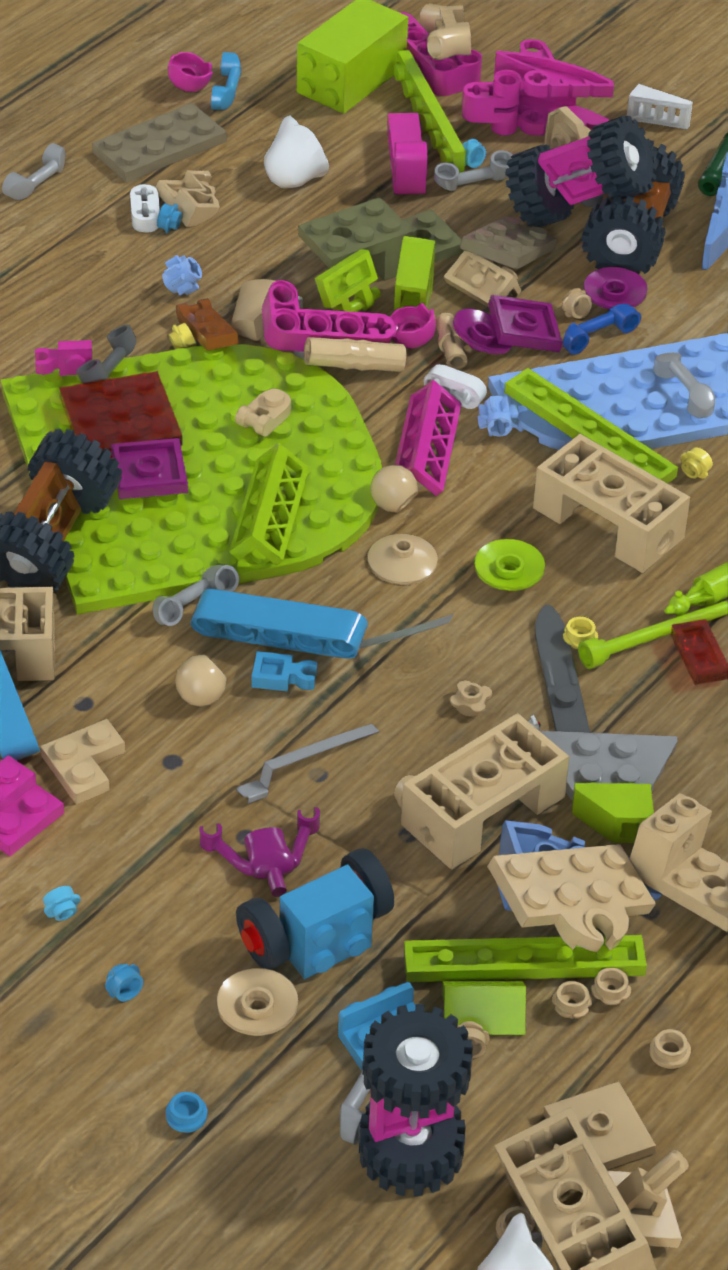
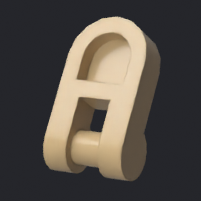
M279 389L264 391L248 406L243 405L238 409L235 422L243 427L251 426L257 434L266 437L290 415L291 398L287 393Z

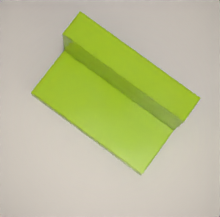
M442 981L445 1019L452 1014L458 1019V1025L467 1021L475 1022L483 1027V1031H488L489 1035H525L526 985L523 981Z

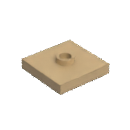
M620 1082L544 1106L543 1116L545 1119L572 1107L607 1170L655 1154L656 1144Z

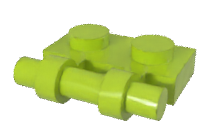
M358 250L314 278L323 306L331 309L334 308L333 311L358 312L361 309L366 311L374 305L375 300L381 297V292L377 287L370 288L369 286L378 279L369 250ZM354 295V299L349 302L348 298Z

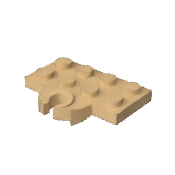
M621 844L493 856L487 866L522 928L554 924L563 941L572 950L577 945L587 950L598 952L604 943V938L595 928L604 933L606 937L605 945L609 950L614 949L628 931V916L649 914L656 904Z

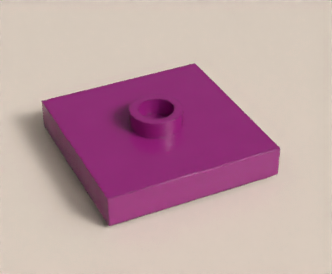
M491 295L488 306L498 344L560 352L563 342L551 303Z
M179 438L111 444L112 458L117 459L119 462L117 468L122 469V479L117 486L119 499L188 493V481Z

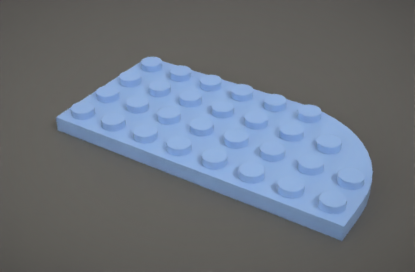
M728 333L531 369L650 449L728 435ZM672 352L681 354V363L699 383L706 384L714 392L715 407L711 416L698 418L688 412L687 406L690 392L677 377L662 378L654 373L653 367L656 356ZM522 371L490 376L488 388L492 395L508 396L504 393L505 382ZM508 396L509 405L517 403L519 416L516 417L518 422L516 429L520 432L526 430L539 437V443L560 450L572 440L567 434Z

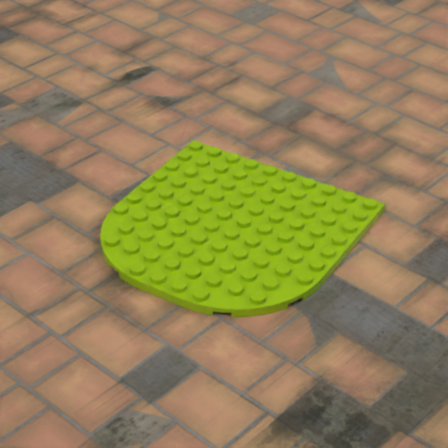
M236 344L207 351L201 345L124 358L110 373L107 380L96 383L83 384L78 375L60 376L59 370H54L45 375L30 374L1 379V390L27 468L29 461L44 436L50 431L54 432L55 429H61L63 433L67 429L74 430L76 436L83 433L87 435V440L93 442L95 439L101 443L99 447L102 450L107 448L110 452L111 444L180 439L188 481V493L119 499L116 488L104 510L101 509L99 513L95 514L92 511L89 514H83L81 511L64 540L70 543V551H74L75 555L73 558L74 563L67 573L65 581L77 615L152 601L159 596L172 597L202 580L204 572L214 565L234 567L239 576L238 584L284 576L315 567L323 563L324 557L337 550L343 552L354 544L367 531L379 509L371 495L370 485L374 475L382 468V464L354 400L333 376L318 366L306 365L304 359L290 352L246 344ZM279 389L290 396L291 413L268 436L259 435L254 431L253 427H243L235 422L236 413L241 406H248L264 391ZM280 443L310 467L284 560L275 565L256 549L239 560L229 550L256 460ZM286 465L290 477L295 478L296 472ZM279 487L284 501H288L289 499L284 487ZM272 510L277 524H282L277 510ZM265 533L264 540L275 548L270 533Z

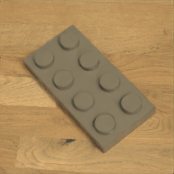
M191 103L92 143L93 154L127 183L227 142V132L195 104Z

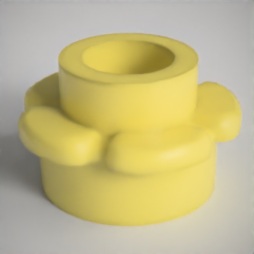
M186 323L179 326L174 324L172 326L173 332L168 334L175 350L197 346Z
M695 447L681 455V467L688 477L705 479L708 476V471L712 468L713 462L706 451Z
M574 617L568 621L567 626L564 628L563 639L568 645L578 649L580 642L594 637L598 639V633L595 631L596 626L592 620L586 617Z

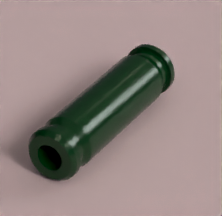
M728 132L724 135L698 180L699 190L707 196H716L718 187L721 185L722 170L728 152Z

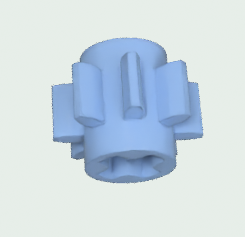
M176 255L165 262L168 269L164 270L162 279L170 292H178L180 296L185 293L188 296L199 289L197 282L201 280L202 271L199 264L193 258H186L185 255L182 257Z
M490 396L484 405L479 404V416H477L479 428L487 427L489 436H506L510 433L512 427H518L516 418L519 416L517 403L509 405L508 396Z

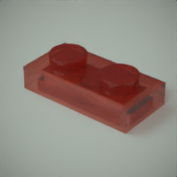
M706 619L672 625L670 635L694 685L728 679V663Z

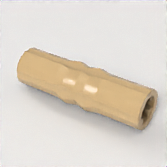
M307 337L304 347V362L306 365L338 367L346 370L402 372L406 363V348L404 344L379 343L367 340L356 341L349 338Z

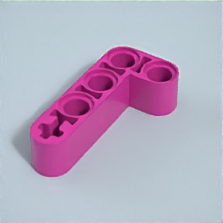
M399 12L408 16L407 50L411 52L435 95L449 96L462 92L464 86L468 83L481 82L482 55L480 52L471 49V55H457L440 61L435 60L430 56L427 48L429 33L412 15L406 12Z
M388 113L387 136L394 195L425 194L427 143L422 141L419 114Z
M278 280L271 284L262 304L265 341L271 348L279 351L304 352L307 337L349 338L356 341L367 340L390 343L396 330L394 321L389 316L381 313L299 309L298 293L295 286L284 280Z

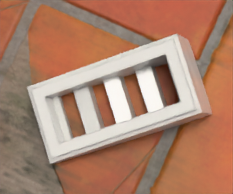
M638 84L629 95L627 116H631L632 120L688 129L690 127L693 102ZM664 107H668L667 112H664ZM676 108L680 109L679 116L675 115Z

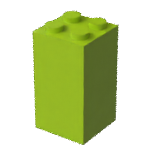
M372 0L353 1L297 42V93L345 114L394 76L393 67L394 64H397L398 51L407 50L408 16Z

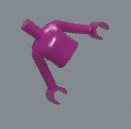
M314 807L313 818H305L302 816L301 810L297 811L298 833L291 852L286 845L283 831L280 828H262L250 832L244 839V845L248 854L247 861L222 840V826L219 823L216 824V833L213 835L206 834L203 826L199 827L200 846L206 851L219 852L231 865L247 876H252L256 879H268L272 896L280 897L287 892L283 875L291 873L299 866L309 835L315 834L320 828V810L318 807Z

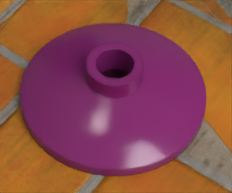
M606 267L593 271L586 277L583 288L586 291V295L591 298L592 303L606 309H611L618 304H629L636 307L645 300L648 290L645 280L639 274L620 267Z
M462 309L455 314L453 327L461 339L472 349L496 355L505 354L511 349V345L498 344L490 314L476 309Z

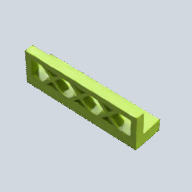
M280 443L256 460L229 550L239 560L254 549L258 550L275 565L284 560L310 467ZM286 465L296 472L295 478L290 477ZM279 487H284L289 499L288 501H284ZM272 510H277L282 524H277ZM265 533H270L275 548L264 540Z

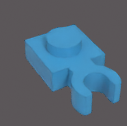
M257 651L251 677V687L288 691L289 684H296L300 689L313 690L315 688V676H317V662L304 660L299 663H293V655Z

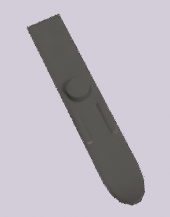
M545 605L537 616L535 640L555 731L590 733L571 646L563 639L565 624L551 605Z

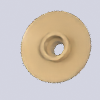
M394 534L383 537L376 541L368 552V566L372 573L379 579L395 585L420 583L428 579L437 568L438 557L434 547L426 540L414 535Z
M251 968L233 974L222 984L217 995V1009L222 1020L235 1031L254 1036L268 1035L278 1032L293 1020L298 1009V994L292 982L284 975L270 969Z

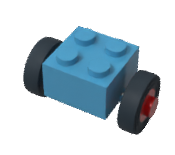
M361 848L345 855L341 860L339 869L280 896L279 917L264 899L257 897L237 907L236 921L244 945L251 957L261 968L271 970L289 960L303 979H306L316 973L326 972L333 965L351 956H359L366 949L370 948L372 945L373 919H378L393 910L394 893L389 877L380 861L371 851Z

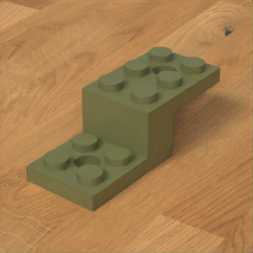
M380 197L298 225V236L329 269L358 250L365 249L369 250L376 273L384 281L397 276L404 236L435 240L434 263L464 252V250L460 249L462 239L432 209L401 219Z

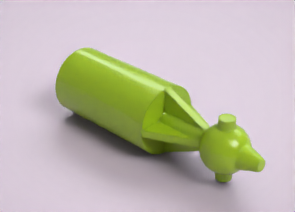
M728 561L695 578L693 586L686 595H683L682 591H676L675 595L670 599L669 605L664 610L665 614H675L678 617L687 613L690 606H710L727 598Z

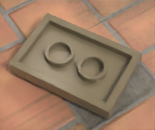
M502 217L463 236L460 249L518 269L555 250L557 238L548 235V231L543 228H529L520 225V221L515 218Z

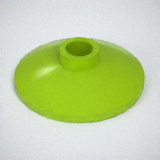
M500 539L484 545L477 552L474 566L477 575L486 584L500 590L517 591L532 587L541 580L545 571V560L540 551L531 544L515 539Z

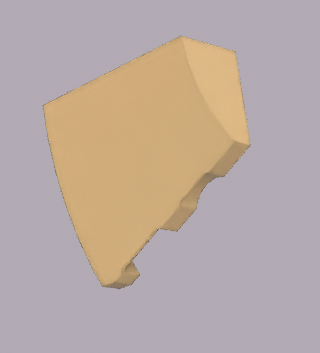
M187 170L183 180H159L155 187L158 195L166 204L178 205V211L182 212L181 221L186 227L204 223L216 215L220 208L219 202L214 196L216 193L215 187L209 185L212 177L209 171Z
M255 279L246 281L241 285L231 321V326L237 331V335L258 341L264 335L262 304L269 287L275 280Z

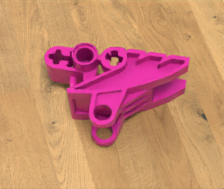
M527 39L520 43L519 52L496 51L493 82H472L464 86L461 115L469 122L491 123V130L499 135L513 134L517 127H520L521 131L528 135L544 136L546 134L548 113L567 106L583 121L584 126L592 131L595 125L607 122L609 119L593 111L576 106L577 97H589V95L592 97H613L614 83L612 80L596 72L555 60L543 41ZM534 48L538 49L539 51L531 52L526 49Z

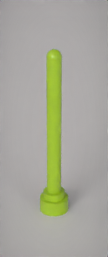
M722 601L607 641L603 639L598 640L595 637L582 641L578 645L580 660L587 669L604 665L611 654L728 615V602Z

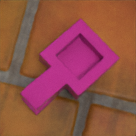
M91 340L58 341V349H35L36 374L40 375L49 374L56 368H59L60 376L77 375L76 370L84 363L92 360Z

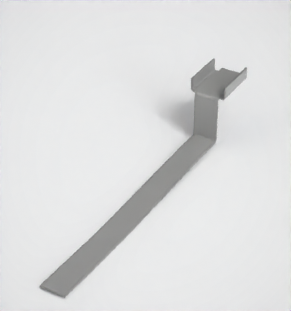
M454 614L414 627L362 640L359 649L447 624L451 621Z
M369 724L265 761L260 781L255 780L238 786L236 792H239L244 798L248 797V803L268 796L267 789L269 788L274 769L380 731L373 724Z

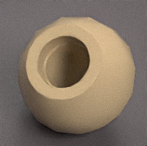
M389 465L381 468L374 475L370 485L371 495L375 503L386 512H400L418 494L417 481L413 473L400 465Z
M205 655L192 656L184 661L177 670L175 678L176 689L181 698L190 705L199 707L211 705L219 700L225 691L227 678L222 671Z

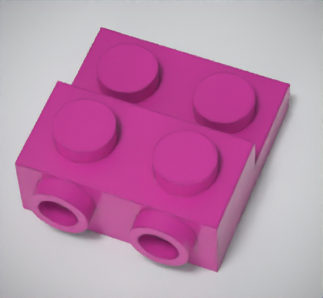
M8 755L0 761V850L12 856L64 814V803L36 784V774Z

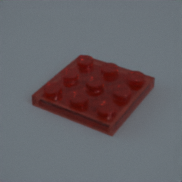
M158 371L59 388L60 400L71 430H74L76 436H79L80 433L87 435V440L91 442L95 439L101 443L99 447L102 450L107 448L111 452V444L179 438L181 446L183 445L181 430Z

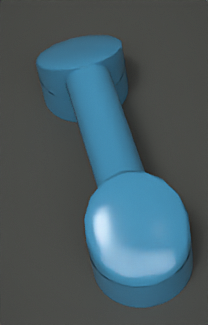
M223 52L221 75L228 76L225 86H213L211 109L226 110L234 101L241 76V64L236 53Z

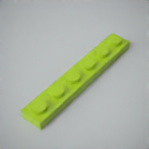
M409 50L398 51L397 64H394L393 71L396 81H400L403 87L405 98L410 99L413 112L419 114L423 131L428 132L433 149H437L440 154L441 163L454 164L459 169V173L464 172L466 150Z
M527 368L505 382V394L572 439L581 434L667 484L677 477L678 467L531 369Z
M624 935L620 943L612 950H609L605 945L606 937L603 936L604 943L598 952L590 951L577 945L572 950L561 937L404 941L406 982L596 977L605 968L620 969L627 976H645L647 964L642 935Z

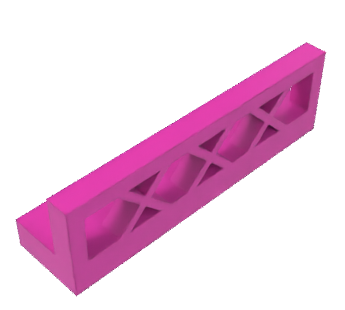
M432 380L410 396L395 465H400L410 470L419 483L437 496L444 490L462 403L435 380ZM441 402L449 408L448 413H445ZM435 422H439L444 435L440 434ZM431 443L434 444L439 457L435 456L434 451L430 445ZM426 466H429L434 478L425 472Z

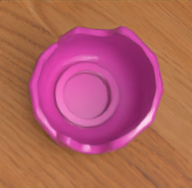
M179 52L176 55H172L167 68L168 77L173 85L184 92L194 93L204 89L213 74L211 72L212 64L210 62L205 63L201 57L192 52Z
M420 303L417 307L406 306L396 309L390 316L396 326L392 341L396 344H404L405 348L414 349L424 346L435 334L436 319L434 310L431 309L429 311L423 303Z

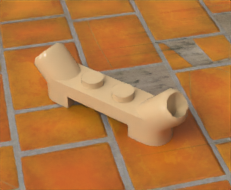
M426 4L420 13V25L429 33L427 48L430 56L440 61L457 55H471L470 25L468 22H464L463 6Z

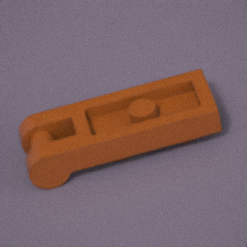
M208 298L198 300L197 304L188 305L187 303L176 305V315L179 323H186L193 337L207 351L238 344L237 331L212 308Z

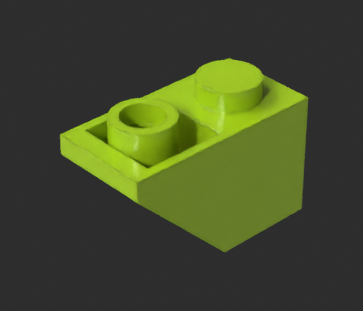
M403 237L395 282L394 310L406 306L417 307L420 303H423L428 308L433 291L435 240Z
M574 784L572 814L612 843H634L639 825L654 813L651 784Z

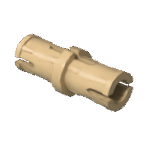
M441 313L435 318L439 334V348L445 354L448 367L456 370L462 369L467 364V356L463 349L464 340L461 339L453 327V314Z

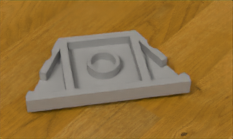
M540 731L570 756L566 793L571 800H573L575 783L651 784V790L653 791L654 784L661 777L670 755H673L678 741L677 736Z

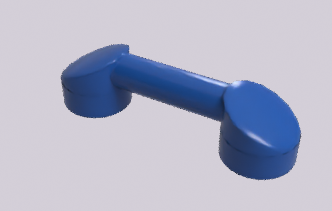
M618 304L613 306L607 313L578 325L574 322L565 332L563 347L572 355L579 354L589 343L588 334L612 324L623 333H630L639 325L641 314L629 304Z

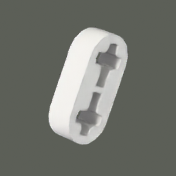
M146 184L133 187L130 192L132 226L139 232H153L158 229L157 219L160 212L158 191L154 186Z
M441 364L435 365L423 380L424 386L435 380L462 403L461 407L467 409L476 408L487 393L485 384L479 378Z

